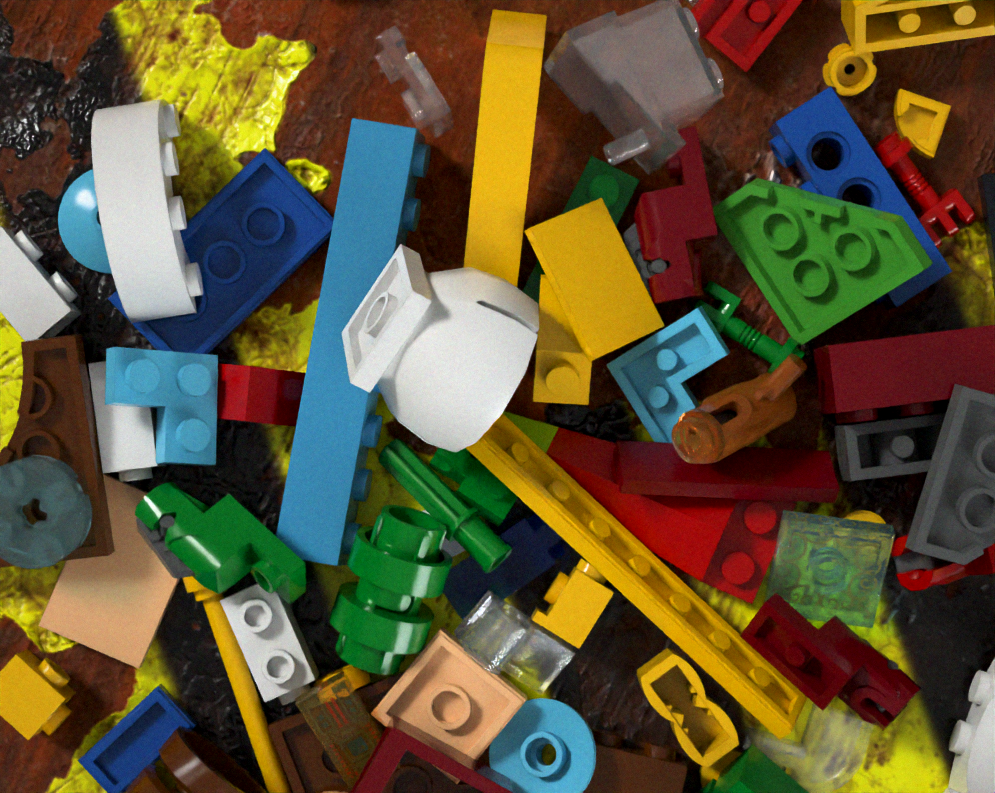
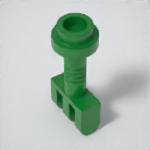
M712 281L708 282L704 291L711 298L721 302L717 310L697 299L692 307L695 310L702 306L720 335L724 334L735 342L739 341L740 345L743 344L745 348L748 347V350H752L753 353L771 363L772 365L767 373L772 374L791 353L801 359L805 355V352L797 348L799 342L791 337L788 338L783 346L767 335H762V332H757V329H753L752 326H748L746 322L734 316L742 299Z

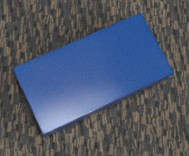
M160 684L78 761L107 793H124L147 765H154L161 758L159 749L179 726L192 730L198 723Z

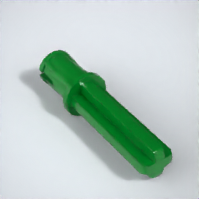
M396 438L382 449L378 458L379 463L431 516L445 524L447 529L445 538L449 542L456 540L482 567L485 573H491L505 561L512 548L508 544L506 545L479 518L481 511L476 506L469 508L402 439Z

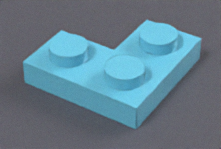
M700 306L606 365L654 442L688 444L681 434V421L688 411L698 407L700 404L685 380L730 353V350L703 307Z
M124 347L106 349L105 405L157 408L156 464L216 465L218 355Z

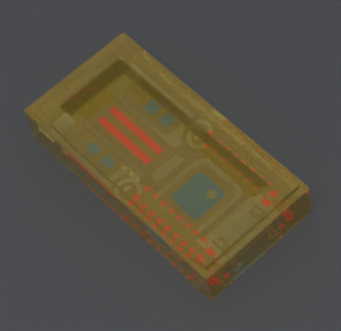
M341 671L295 698V702L302 716L351 790L383 733L345 672ZM400 762L398 763L396 769L401 767Z

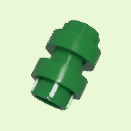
M386 505L382 508L381 514L377 516L374 526L361 527L357 530L347 565L360 578L359 581L346 582L339 586L329 618L331 625L340 632L335 650L338 656L348 664L371 673L391 675L399 672L406 654H416L425 648L434 620V613L422 600L423 598L438 597L443 593L453 563L451 555L441 548L447 529L445 524L439 519L413 508Z

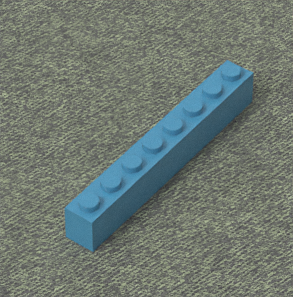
M352 118L276 533V537L302 560L333 566L347 565L357 530L362 527V524L355 522L359 501L366 502L370 493L372 470L365 469L369 447L376 448L380 438L382 416L375 415L378 395L381 392L377 383L370 393L350 383L341 332L399 245L406 246L408 231L415 232L417 229L421 211V200L414 198L418 177H426L431 155L430 145L424 144L425 136L417 128Z

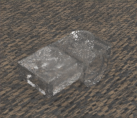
M489 590L454 631L458 642L461 643L465 652L485 670L495 675H499L504 671L540 695L575 656L569 643L534 622L530 617Z

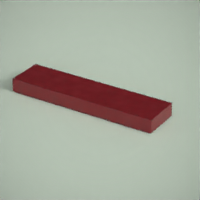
M616 440L613 451L619 491L622 494L835 503L840 491L829 451L744 447L717 462L709 464L701 460L689 444Z

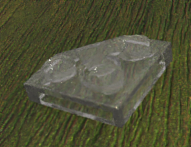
M394 25L376 36L382 51L375 55L374 58L390 84L400 80L406 89L400 95L404 101L405 109L418 130L420 131L428 126L436 138L453 128L450 107L416 53L412 52L409 54L405 47L407 43L398 28Z

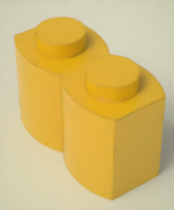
M667 647L637 669L638 681L646 698L661 716L670 721L672 731L681 747L696 763L708 768L739 745L737 732L732 721L722 708L705 694L698 674L679 653Z

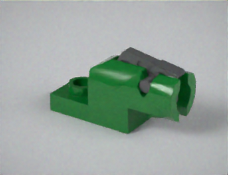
M168 482L154 488L137 505L135 515L138 517L136 519L138 532L173 578L193 576L204 587L220 594L232 587L251 571L253 578L262 589L268 593L276 591L289 604L306 592L305 562L230 494L209 508L204 503L183 492L175 483Z

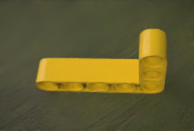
M493 9L484 58L464 268L472 267L504 278L517 287L547 15Z

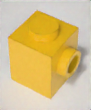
M28 649L17 653L0 671V716L27 740H30L42 730L50 736L72 712L65 705L76 693L67 685L70 681L69 675L54 661L48 658L41 661Z

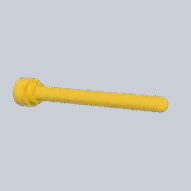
M193 576L182 578L187 593L193 592L196 602L202 600L268 793H292L280 757L267 727L268 723L246 659L220 600L224 599V592L218 594L204 587Z

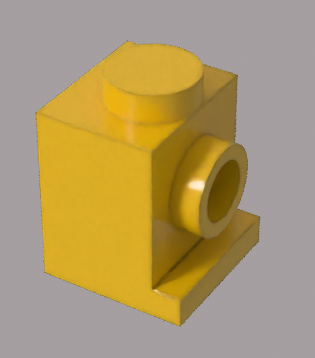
M581 558L569 576L561 571L557 574L543 598L551 605L546 612L536 607L531 618L534 622L580 649L614 594V591L604 584L607 579L589 562Z

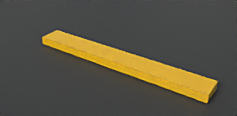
M503 413L475 444L466 447L473 456L779 740L793 731L807 697L743 640L734 628Z

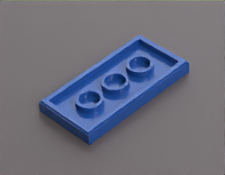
M264 148L187 222L186 229L180 230L190 263L197 262L201 272L203 295L195 296L197 313L132 324L157 350L211 354L330 239L334 218ZM116 290L108 300L129 320Z

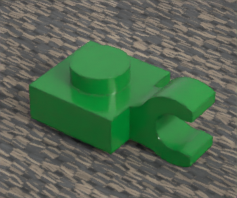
M438 447L428 464L439 474L460 484L456 491L460 499L469 508L476 506L481 511L480 516L498 527L518 498L478 459H473L466 448L458 452H451Z

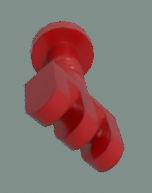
M894 131L880 140L872 149L884 168L890 167L921 208L922 212L916 217L938 249L943 244L931 226L936 223L941 231L951 239L960 230L948 213L953 210L966 225L977 218L976 214L957 188L949 189L942 196H938L907 155L914 144L907 136L902 138L897 131Z

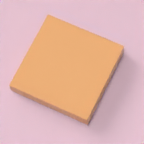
M441 627L374 708L371 715L386 727L392 716L395 715L471 758L478 760L526 702L528 696L444 627ZM436 767L454 783H459L460 779Z

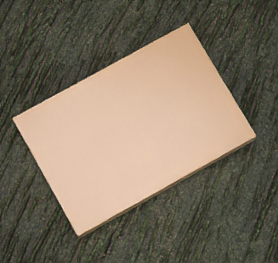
M103 474L115 552L108 556L66 560L38 626L136 668H141L180 578L176 579L170 575L157 555L150 549L138 532L136 522L138 517L135 515L136 507L149 492L129 483L120 482L119 479L110 475Z

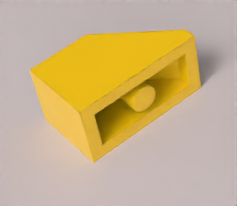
M541 274L533 402L588 405L592 361L588 362L547 276Z

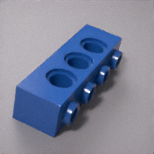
M831 86L776 121L770 127L769 132L773 139L768 141L769 146L784 168L787 169L792 165L804 183L798 189L842 200L843 192L846 189L860 191L867 200V207L902 216L933 262L924 271L873 301L872 303L875 306L882 303L886 310L896 308L952 272ZM823 143L835 150L838 161L834 170H822L814 164L811 156L814 145Z

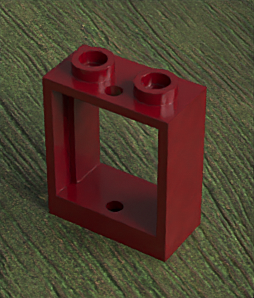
M395 715L389 721L349 792L382 793L407 750L483 793H513L508 777Z

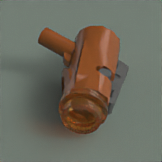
M791 353L772 374L766 372L750 381L731 386L707 397L701 405L683 413L678 423L674 425L671 434L672 443L678 455L691 464L714 463L759 440L766 433L793 419L797 403L795 392L791 385L807 369L804 361Z

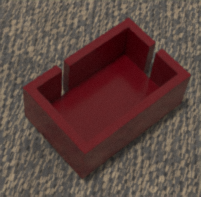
M995 325L827 345L812 350L820 414L835 413L836 424L878 419L877 408L889 407L890 417L917 415L934 412L933 401L943 400L944 410H947L955 384L995 394Z

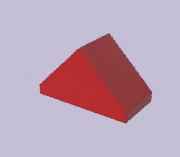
M218 363L217 418L296 427L306 373Z

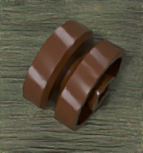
M179 726L159 749L164 767L147 765L126 789L127 793H267L261 784L223 749L199 733Z

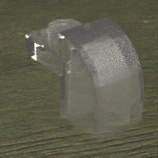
M812 703L801 742L784 737L779 740L774 734L748 727L742 748L746 750L753 744L783 771H786V767L792 768L790 777L809 793H829L845 785L859 770L874 724L863 720L859 715L831 706L822 711Z

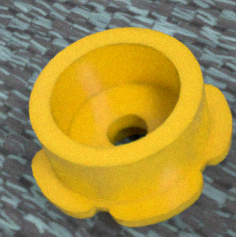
M847 43L835 46L828 53V63L824 64L822 69L824 81L829 87H835L836 92L840 95H857L869 87L876 77L877 68L872 63L873 53L854 54L852 46H849ZM848 64L854 65V71L850 74L844 71L845 66Z

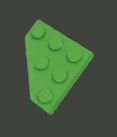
M757 178L713 207L716 223L792 339L799 342L798 347L933 264L902 216Z

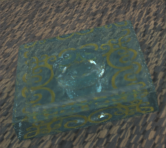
M783 510L763 604L775 593H778L806 619L827 622L836 615L846 625L873 628L895 537L893 525Z

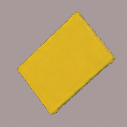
M602 198L524 231L588 362L665 326Z

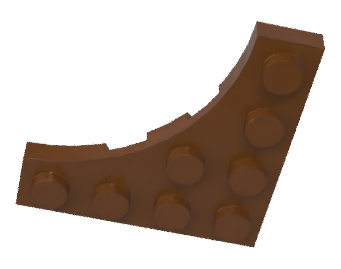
M82 333L21 342L23 379L17 411L20 413L8 445L3 447L0 452V568L108 556L115 552Z

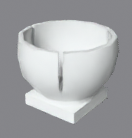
M400 244L341 332L350 383L369 393L377 383L389 411L399 423L428 444L451 452H458L475 444L500 417L526 373L538 337L536 332L539 330V305L504 278L472 267L427 273L423 268L420 254Z

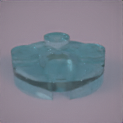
M31 455L0 466V558L17 567L39 569L56 565L82 545L91 526L92 504L89 495H84L82 486L76 480L79 478L78 475L67 464L52 457ZM33 498L40 500L39 509L47 513V519L32 525L27 522V516L23 514L22 507L29 504Z

